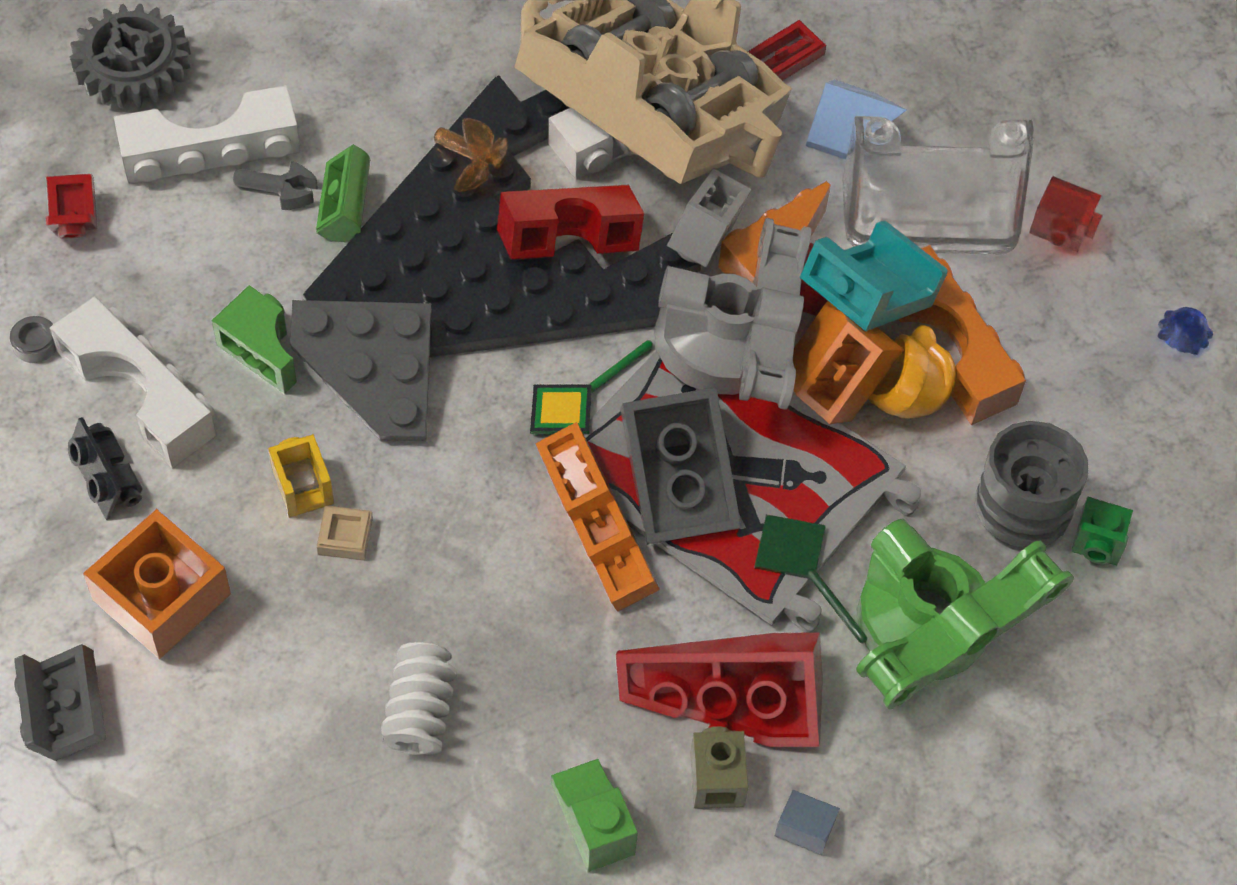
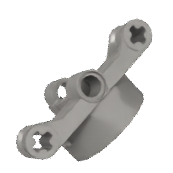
M766 218L759 239L756 274L753 283L736 274L722 273L710 277L706 274L667 266L659 296L658 307L661 308L654 328L656 351L666 368L686 385L699 390L716 387L717 394L734 395L739 393L740 400L748 401L750 397L778 403L779 408L786 410L792 397L796 378L793 351L795 335L800 324L804 297L800 296L801 278L799 277L809 249L811 228L804 226L801 230L776 225L773 219Z

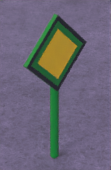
M647 340L590 384H534L530 434H554L575 422L578 423L583 434H589L591 394L653 347L652 341Z

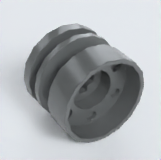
M1026 421L1015 423L999 432L989 448L984 471L976 490L975 509L981 524L994 537L1012 546L1027 547L1038 540H1041L1045 545H1050L1063 536L1071 523L1078 499L1088 478V458L1082 445L1068 431L1045 422Z

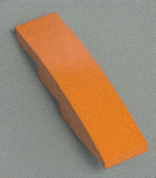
M575 422L535 443L561 502L572 520L587 555L595 566L616 611L618 612L659 591V586L578 423Z

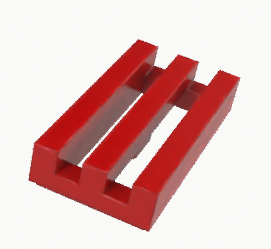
M798 20L747 52L759 60L775 52V55L764 63L783 81L824 56L827 45L801 20ZM799 36L803 37L791 46H785L786 44L790 43Z

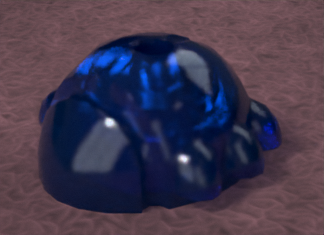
M1182 307L1174 311L1167 310L1164 313L1165 319H1161L1158 322L1159 328L1162 329L1158 332V338L1164 340L1172 349L1176 348L1179 352L1198 355L1200 348L1206 349L1209 346L1208 339L1213 337V331L1209 328L1204 314L1192 307Z

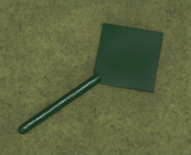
M766 514L754 568L809 578L858 642L865 643L867 641L865 633L816 572L826 525Z

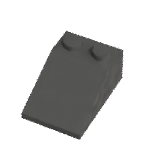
M717 388L622 403L620 408L646 543L652 544L741 528Z

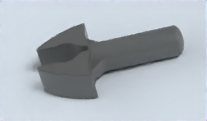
M293 161L290 164L289 171L283 175L237 169L233 175L235 186L278 193L281 210L297 209L314 202L312 191L295 189L296 187L304 186L306 188L318 189L316 176L304 166Z

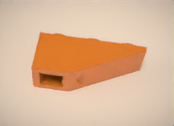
M825 181L813 189H804L796 195L793 201L779 209L772 208L766 211L758 221L744 229L738 228L730 232L721 242L719 269L725 274H736L753 283L756 274L758 244L765 219L770 218L774 220L776 225L801 230L804 226L810 227L812 237L826 212L831 185Z

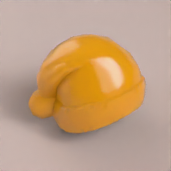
M921 325L915 328L911 336L901 334L893 340L904 350L868 398L873 405L891 416L895 415L903 419L927 417L942 408L950 398L955 386V363L950 352L936 343V335L932 328Z

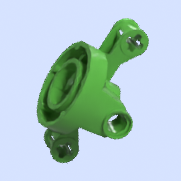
M898 519L880 531L871 543L873 553L870 559L866 582L857 606L858 626L867 636L865 644L869 653L858 664L856 672L861 677H868L885 697L883 704L890 710L894 709L934 680H944L966 671L981 656L986 645L1044 605L1059 597L1071 585L1074 576L1069 571L1063 572L1046 554L1047 546L1041 540H1038L1024 548L997 576L985 583L981 574L962 558L936 548H931L905 519ZM927 590L939 594L950 605L940 614L935 611V605L923 601L915 591Z

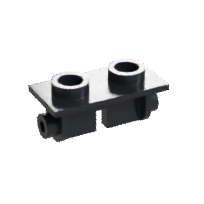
M83 417L78 418L73 436L68 442L69 458L74 466L79 467L86 481L90 499L98 504L105 519L108 520L111 518L116 504L123 503L126 507L138 504L142 499L141 492L143 488L129 463L112 466L113 463L123 462L125 457L112 429L105 427L102 423H95L88 427Z

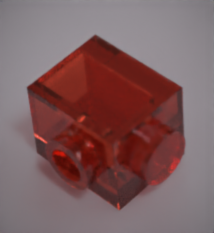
M1052 176L1037 207L1029 233L1045 239L1058 247H1065L1078 252L1084 238L1093 239L1101 223L1103 215L1097 213L1096 210L1102 195Z

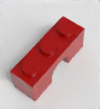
M629 185L501 192L497 231L510 259L553 257L556 237L563 235H573L586 239L592 244L597 254L639 251L645 213Z

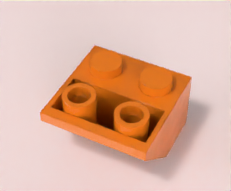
M827 301L794 347L793 364L794 368H796V378L793 390L798 398L827 423L852 422L904 349L878 327L864 331Z

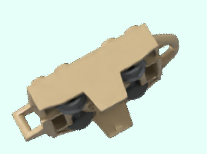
M527 0L524 3L521 11V45L514 68L529 77L533 83L549 91L566 106L576 110L627 146L630 151L640 155L660 169L664 175L674 179L679 184L711 172L713 168L718 169L729 163L756 177L763 178L766 176L782 136V131L777 125L792 88L785 84L764 62L736 43L741 13L739 2L736 0H690L685 9H683L671 0H573V2L553 11L552 17L546 20L540 15V12L548 7V3L556 4L566 0ZM760 141L757 152L755 153L751 148Z

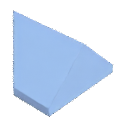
M838 80L826 82L806 146L847 159L848 154L907 110L874 92Z

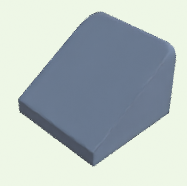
M792 790L778 821L774 836L822 855L840 808Z

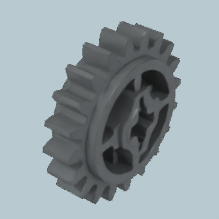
M120 4L119 13L112 14L108 9H103L104 19L99 21L96 18L89 17L90 30L78 28L76 31L79 40L72 41L70 44L73 53L70 56V61L78 85H85L88 96L99 92L101 103L103 104L110 101L112 97H116L120 108H123L127 99H134L137 107H141L143 98L148 96L152 101L158 102V91L160 90L172 94L174 92L172 81L184 82L183 70L190 69L191 66L189 55L191 54L188 38L185 37L184 27L182 25L175 26L173 15H168L161 19L160 8L158 7L151 10L149 14L144 13L142 4H138L134 11H128L124 4Z

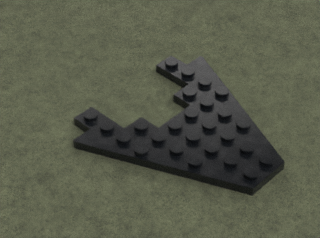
M497 76L492 79L362 226L361 232L355 234L303 293V300L431 304L430 357L655 327L661 308L658 307L667 266L698 273L701 271V264L683 259L677 251L667 246L673 233L605 269L599 265L580 239L559 248L554 252L553 257L510 259L497 231L501 192L531 189L530 176L514 156L549 139V117L569 107L546 89L520 102L503 79Z

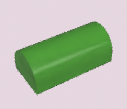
M354 144L327 161L325 166L316 233L335 242H349L356 233L361 232L371 160L367 152Z

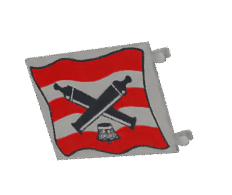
M657 351L590 419L589 434H584L629 526L644 537L645 533L620 408L622 403L699 390L686 385L671 373L664 365ZM794 392L786 410L779 408L778 403L750 397L748 401L740 400L739 393L734 395L718 394L741 528L654 544L769 624L773 625L784 612L799 629L805 633H811L819 625V616L822 609L815 601L799 595L811 580L809 578L754 568L766 514L826 525L816 570L818 573L883 496L897 511L905 516H909L918 508L921 490L911 482L898 479L905 471L906 465L841 423H827L798 398Z

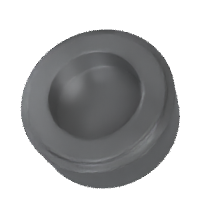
M29 316L19 320L10 332V342L15 355L29 363H38L50 358L57 350L50 330L53 323L41 316Z

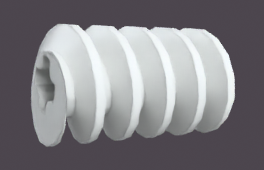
M411 642L402 645L397 650L398 664L393 669L394 682L390 685V700L385 706V716L387 718L381 725L382 742L387 747L413 755L438 754L442 751V742L432 736H439L446 732V724L437 718L449 715L450 707L442 700L453 696V687L446 682L453 681L457 676V670L452 665L445 663L452 658L451 653L446 648L430 643Z

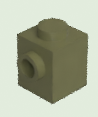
M710 727L702 732L693 733L690 759L694 809L744 807L748 792L744 731H731L726 727Z

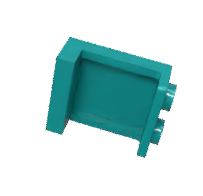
M883 220L876 223L866 243L843 250L828 237L816 240L799 278L864 331H868L932 307L948 274V270L887 221Z

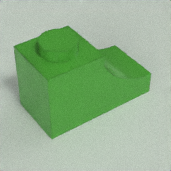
M249 285L212 319L216 345L285 394L297 383L293 357L280 344L281 340L287 335L285 310L274 296L268 293L263 295Z
M599 759L551 775V785L587 872L635 855L638 831L619 787L614 788Z

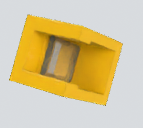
M314 434L302 438L291 437L283 440L276 446L268 448L271 468L289 518L325 507V505L334 504L331 479Z

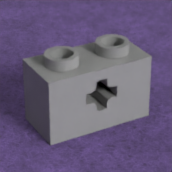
M713 168L688 202L667 246L677 251L683 259L707 267L721 246V242L730 233L752 189Z

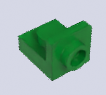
M1087 496L1071 552L1083 555L1086 559L1095 563H1109L1117 566L1127 546L1129 538L1127 532L1133 510Z

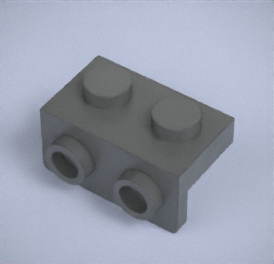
M80 644L42 662L25 654L14 659L16 670L14 687L19 697L22 719L20 734L27 749L57 761L106 740L93 649Z

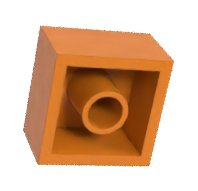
M157 509L83 573L92 600L159 660L231 595L225 567Z

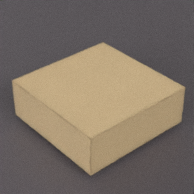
M325 505L317 542V554L365 560L373 521L372 511Z

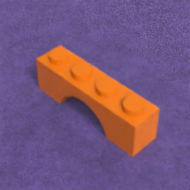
M930 245L921 248L948 270V274L932 307L900 318L899 321L901 323L919 322L934 326L947 334L955 343L961 360L955 365V386L951 396L971 425L1018 405L1026 382L1022 367L1016 360L1010 359L1000 344L996 330L992 326L986 325L976 311V305L971 295L966 291L963 292L954 280L949 264L943 258H939Z

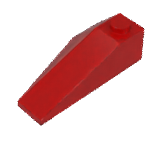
M768 633L619 650L616 653L619 701L674 718L684 716L710 724L709 728L726 727L731 731H744L745 736L754 738L753 742L768 747H819L823 687L820 633Z

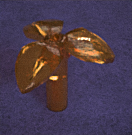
M465 118L462 122L464 137L444 127L439 128L434 135L435 143L472 161L463 170L455 183L454 189L457 192L472 190L485 182L489 175L488 164L491 163L495 168L499 169L504 163L508 151L507 138H498L493 144V132L485 123L470 118Z

